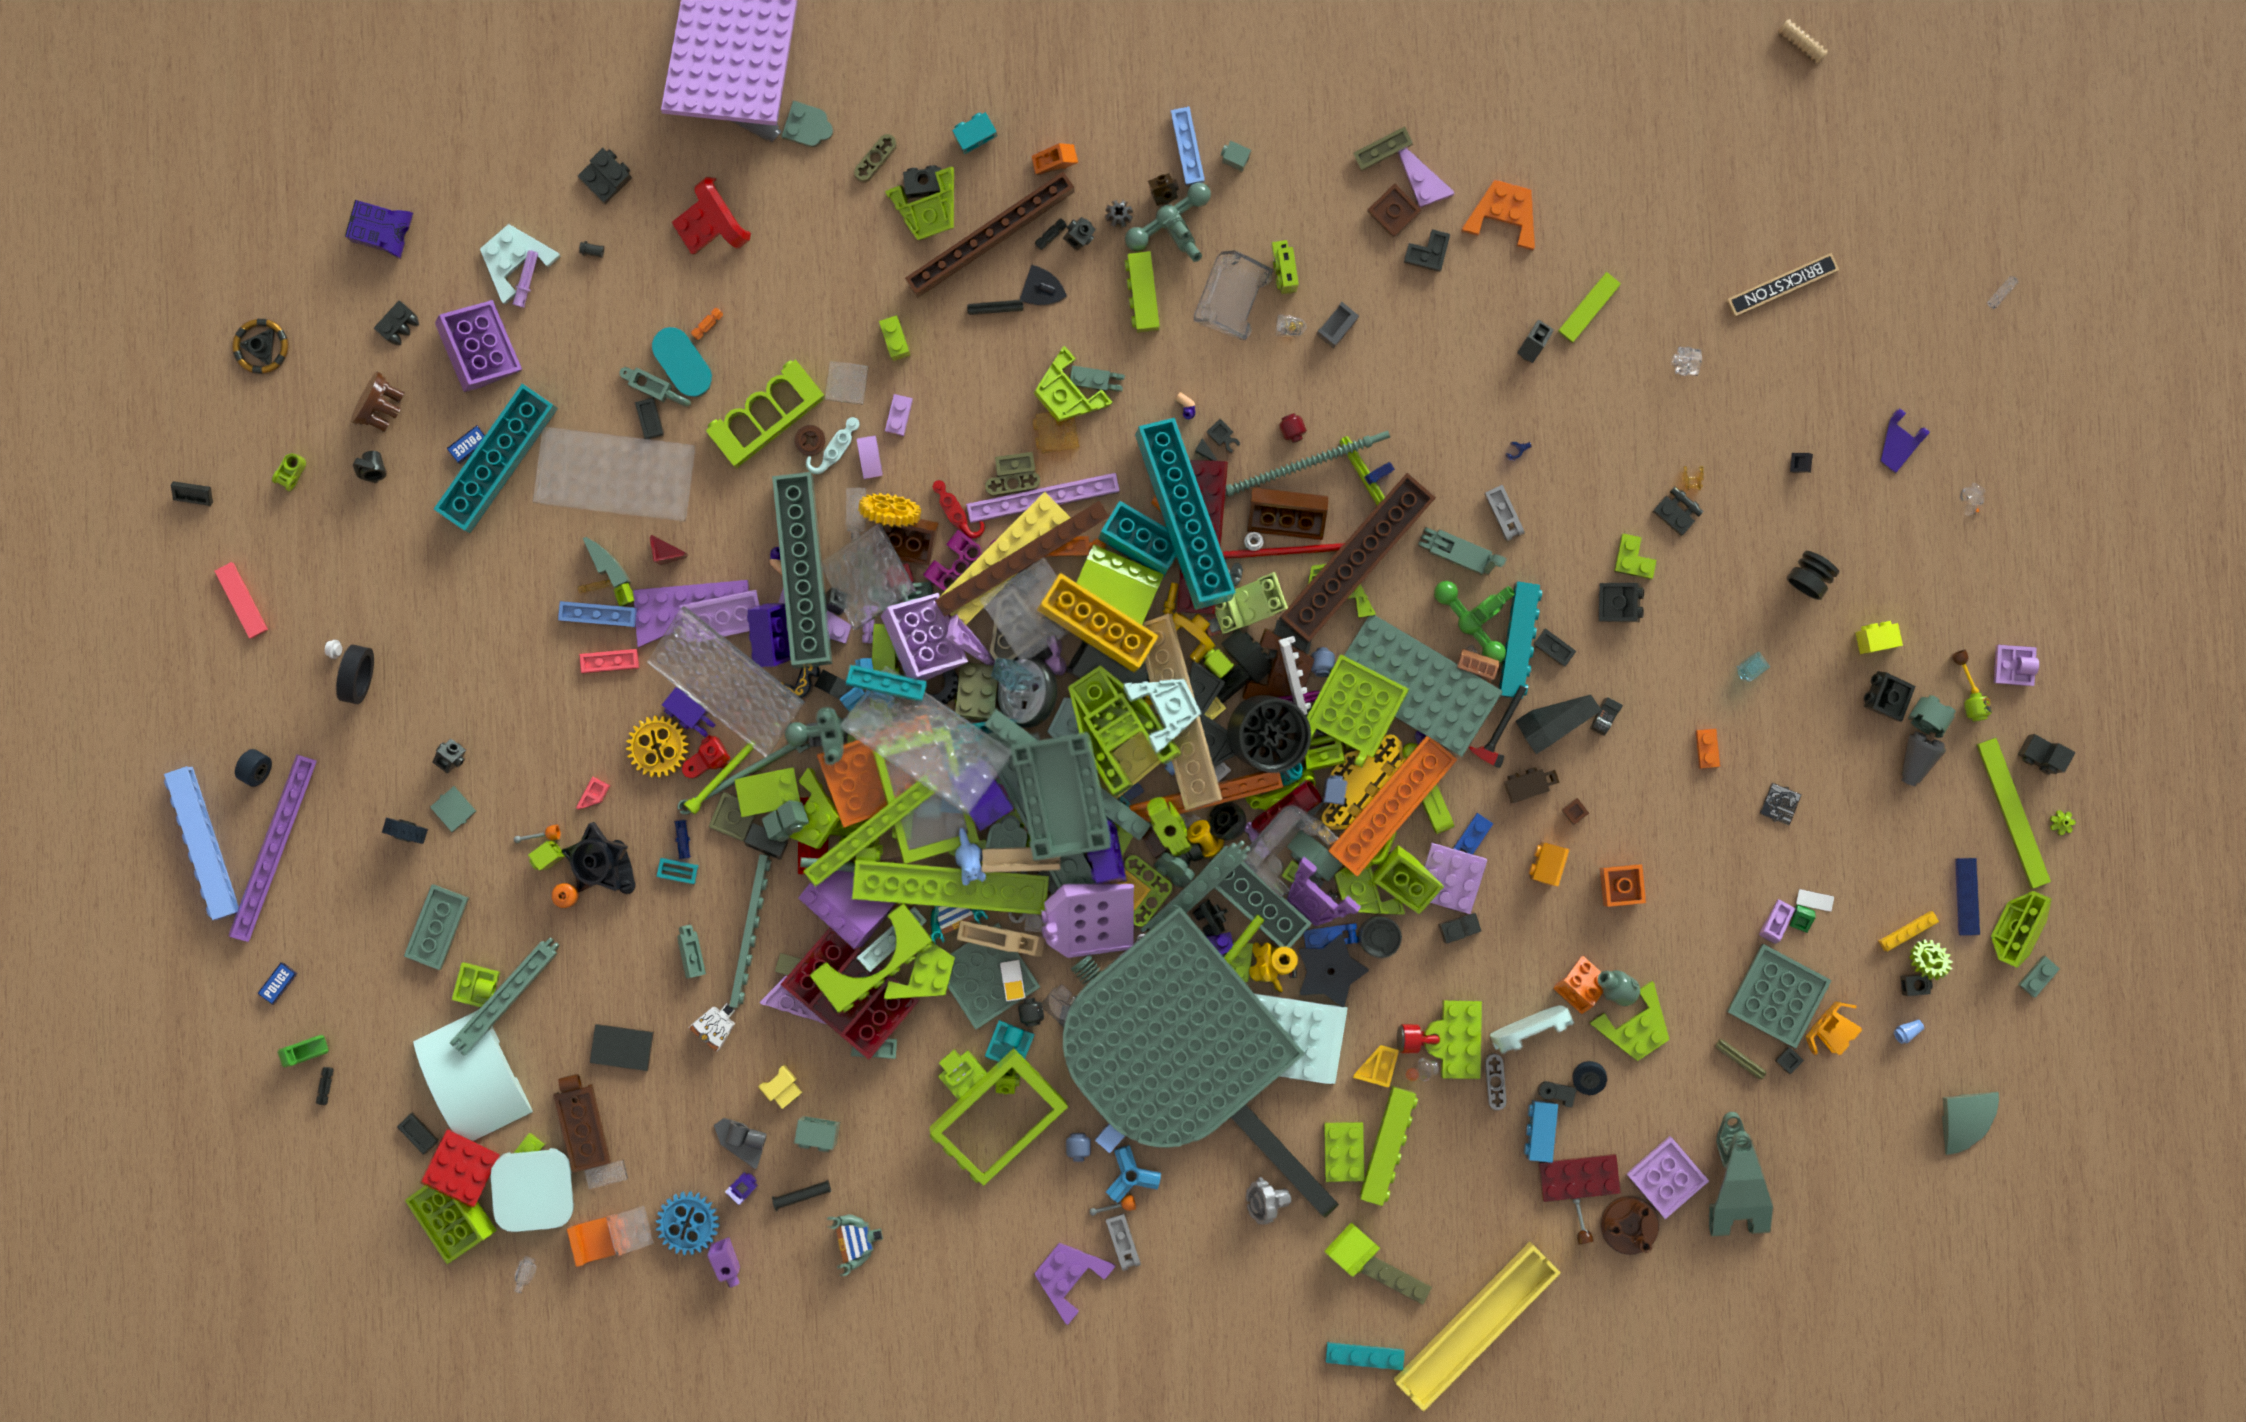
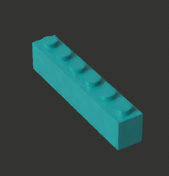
M1519 581L1514 584L1515 595L1512 597L1505 644L1506 656L1502 663L1499 689L1503 691L1501 697L1513 698L1520 685L1527 688L1523 696H1526L1528 692V684L1525 683L1526 677H1529L1531 672V666L1528 663L1529 658L1533 657L1534 647L1531 646L1532 639H1535L1537 628H1534V623L1539 618L1540 609H1537V604L1542 598V590H1540V585Z

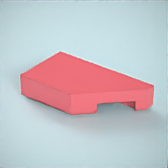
M592 777L576 809H583L602 803L610 785Z

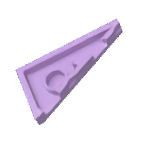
M955 614L950 617L947 639L986 665L995 664V659L959 616Z
M787 975L760 1001L762 1005L826 1024L780 985Z

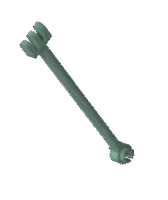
M788 744L721 782L705 800L735 784L734 779L747 777L795 749L801 753L809 749L810 745L806 744L802 747V745L793 746ZM686 799L678 803V810L683 809V805L687 802ZM689 810L680 811V813L684 815L691 813Z

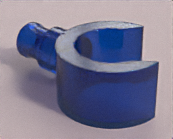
M1511 442L1512 446L1518 448L1519 453L1517 456L1506 453L1505 456L1510 460H1516L1522 455L1523 451L1532 448L1531 443L1520 444L1518 442Z

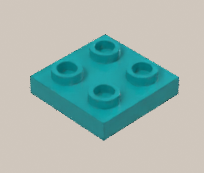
M999 1020L985 1057L999 1062L1014 1048L1025 1059L1035 1034Z

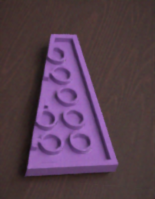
M741 580L633 590L634 608H637V646L642 647L647 643L685 628L680 605L748 592L749 581Z

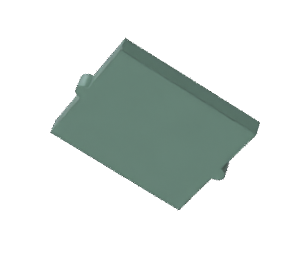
M455 786L444 795H440V799L430 806L451 832H454L460 825L465 824L466 820L476 812Z

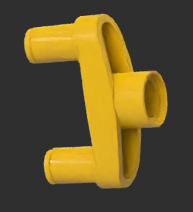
M1175 612L1172 618L1176 631L1180 627H1184L1200 642L1189 655L1196 663H1199L1205 654L1215 647V644L1205 633V630L1211 624L1198 613L1190 620L1182 614Z

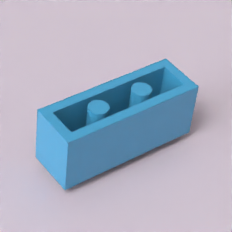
M1532 1100V1105L1528 1106V1116L1531 1117L1530 1124L1526 1126V1135L1529 1136L1528 1143H1525L1524 1155H1527V1159L1553 1163L1558 1112L1557 1103Z

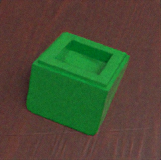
M1797 905L1789 926L1808 933L1816 918L1815 911Z

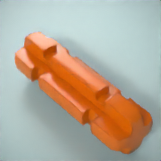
M714 308L710 312L711 315L708 314L698 324L699 327H695L691 331L695 339L700 340L704 336L703 333H707L717 323L716 320H720L723 317V313L718 308Z

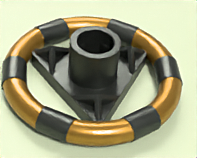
M253 319L243 324L235 333L232 344L233 354L236 361L245 370L258 374L268 373L278 368L285 360L288 352V340L284 330L277 323L268 319ZM264 326L271 328L240 343L247 330L252 327ZM275 331L281 342V350L274 362H272ZM240 346L267 364V366H253L246 362L240 351Z

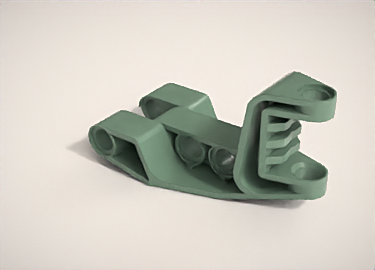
M1728 1112L1722 1119L1716 1139L1723 1167L1727 1168L1716 1203L1709 1204L1711 1237L1730 1235L1731 1225H1733L1734 1220H1747L1749 1233H1770L1773 1204L1752 1140L1748 1133L1745 1132L1738 1113ZM1731 1118H1736V1119H1737V1123H1736V1124H1734V1125H1728V1124H1727L1728 1121H1729Z

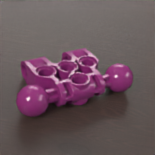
M959 530L955 532L946 544L960 556L953 563L952 568L946 569L934 560L923 574L925 578L944 592L948 589L945 586L948 580L956 581L963 574L957 572L959 565H966L967 570L982 555V548ZM997 539L993 540V541L990 543L989 547H990ZM973 549L978 550L976 558L969 557V552Z

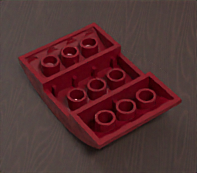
M829 927L780 985L870 1060L920 1000L916 997L884 999L888 981L900 984L888 974L883 978L885 982L879 987L875 988L873 986L867 990L869 994L862 1000H859V998L852 1002L854 1006L849 1010L838 1012L811 978V973L826 962L837 972L853 978L872 976L880 972L882 968L877 965L872 971L868 972L856 959L862 951L859 948L854 949Z

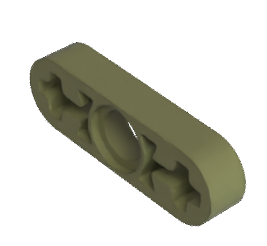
M884 134L856 166L855 176L860 182H868L895 151L897 143L892 135ZM891 140L892 146H886L884 149L886 154L884 155L881 151L885 146L884 141ZM872 154H879L881 160L878 163L871 162L870 157ZM866 162H868L871 166L867 169L868 175L860 176V170L862 169L864 171L868 167L866 164Z
M1035 472L994 477L987 480L985 489L991 496L1035 490L1040 485V477ZM1029 476L1037 479L1033 486L1030 483H1024L1025 487L1021 488L1022 483L1019 477H1023V481L1029 480ZM1016 479L1018 487L1010 489L1007 486L1008 481ZM1001 480H1004L1005 491H1002V487L996 488V492L989 489V486H992V482H995L996 485H1001Z

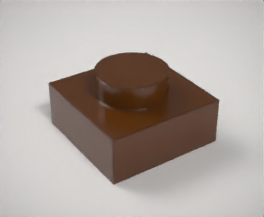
M1578 798L1561 809L1573 825L1589 814Z

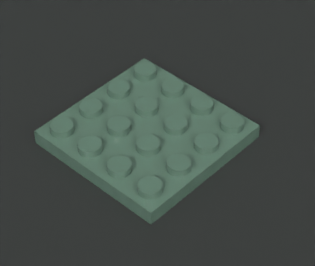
M999 922L993 926L1002 928ZM968 942L951 953L955 959L948 988L975 1029H978L1022 1000L1006 1002L1000 963L1014 960L1020 961L1025 996L1040 988V985L1018 952L1004 951Z
M1761 944L1726 1012L1796 1049L1832 980Z

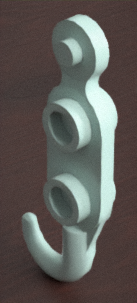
M849 418L846 421V428L839 430L834 435L824 451L820 467L813 468L810 464L811 457H807L806 467L809 472L813 474L824 473L828 467L842 457L852 441L851 433L860 426L857 418Z

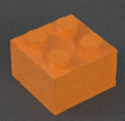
M1642 864L1600 868L1603 906L1611 907L1646 903Z

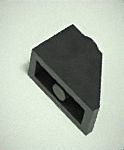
M1538 319L1517 354L1524 360L1533 363L1546 345L1554 329Z
M824 669L814 685L838 699L854 688L846 685L845 680Z

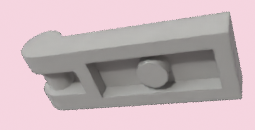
M1503 485L1484 493L1505 540L1508 542L1516 535L1521 536L1525 534ZM1513 522L1515 528L1509 530L1507 525Z
M1124 1213L1106 1219L1122 1271L1128 1270V1267L1134 1265L1135 1267L1140 1266L1141 1262ZM1131 1253L1132 1258L1125 1260L1124 1255Z

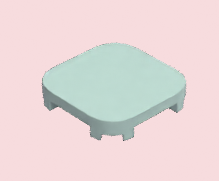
M1558 1005L1502 1027L1491 1033L1490 1037L1495 1049L1500 1048L1501 1053H1505L1514 1048L1515 1050L1521 1048L1520 1039L1553 1025L1555 1030L1559 1032L1566 1029V1026L1574 1024L1568 1008Z
M552 1148L544 1151L508 1152L496 1160L491 1169L494 1217L501 1228L512 1232L550 1229L563 1226L569 1221L573 1213L574 1203L571 1166L569 1159L564 1153Z

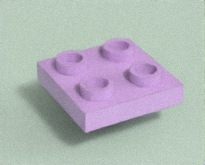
M1996 645L1994 683L2034 686L2035 675H2037L2039 670V660L2036 658L2037 648Z

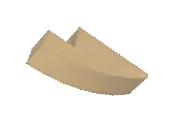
M967 921L960 922L957 940L1042 957L1045 938L1041 936Z

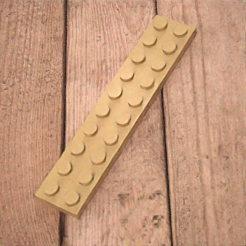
M1166 614L1144 622L1142 626L1158 635V638L1144 659L1150 683L1162 680L1184 679L1194 698L1172 614ZM1198 716L1173 739L1182 753L1173 759L1172 763L1185 811L1222 800L1200 716Z

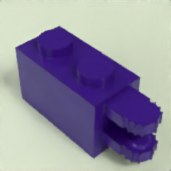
M675 687L662 704L665 707V713L672 718L676 716L680 719V725L687 730L689 727L695 729L704 737H707L708 733L705 729L698 726L699 723L703 720L712 728L716 725L706 717L709 711L678 687Z

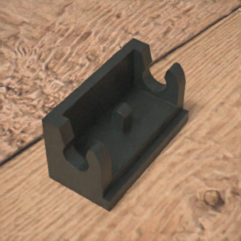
M755 823L752 824L745 840V846L779 860L782 859L788 844V839L783 842L769 839L766 829Z

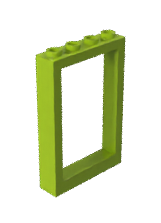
M1013 1048L929 1127V1136L936 1144L940 1143L944 1147L943 1150L949 1157L953 1155L957 1159L956 1163L963 1170L967 1169L971 1173L970 1177L976 1183L980 1182L984 1186L1066 1110L1068 1104ZM1012 1067L1053 1109L986 1172L982 1173L942 1132Z

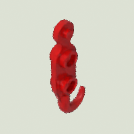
M935 481L932 488L935 493L940 495L939 503L950 522L971 539L980 537L985 530L983 521L979 522V531L972 532L968 527L966 513L956 497L946 492V485L943 481Z

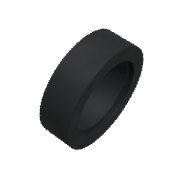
M352 644L345 651L336 680V695L339 701L358 705L364 700L374 669V653L371 648Z

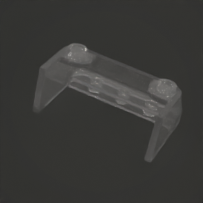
M1294 805L1283 808L1250 844V850L1245 853L1248 856L1244 860L1245 864L1280 898L1287 895L1290 889L1278 878L1284 869V865L1277 855L1300 829L1310 836L1317 834L1328 846L1338 840V837L1317 817Z

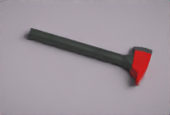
M1522 685L1516 691L1490 741L1484 747H1469L1474 754L1497 768L1501 767L1504 755L1494 752L1495 747L1527 689Z

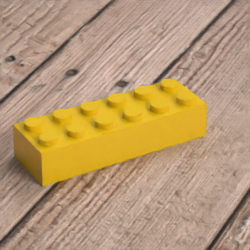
M1061 573L1057 576L1036 609L1132 672L1140 668L1158 638V635Z

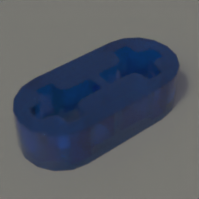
M1388 462L1364 478L1368 485H1371L1393 472L1395 468L1391 462Z

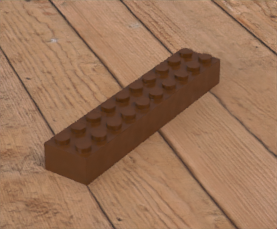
M1406 473L1278 619L1308 644L1436 497L1410 474Z

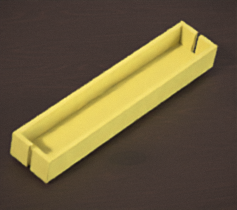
M1529 1242L1394 1378L1395 1383L1424 1412L1561 1272Z

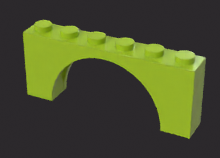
M902 903L888 914L896 932V950L891 961L880 972L869 977L853 978L837 972L826 962L811 973V978L838 1012L849 1010L854 1006L852 1003L857 998L862 1000L869 994L867 990L873 986L875 988L879 987L885 982L884 977L888 974L893 976L900 970L899 966L902 963H910L916 958L914 956L915 953L919 950L924 952L931 946L932 938L905 903Z

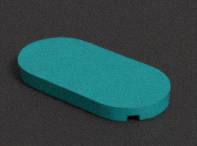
M667 327L660 330L653 339L652 351L676 388L687 396L698 397L705 394L711 386L712 372L691 340L682 330L675 327Z

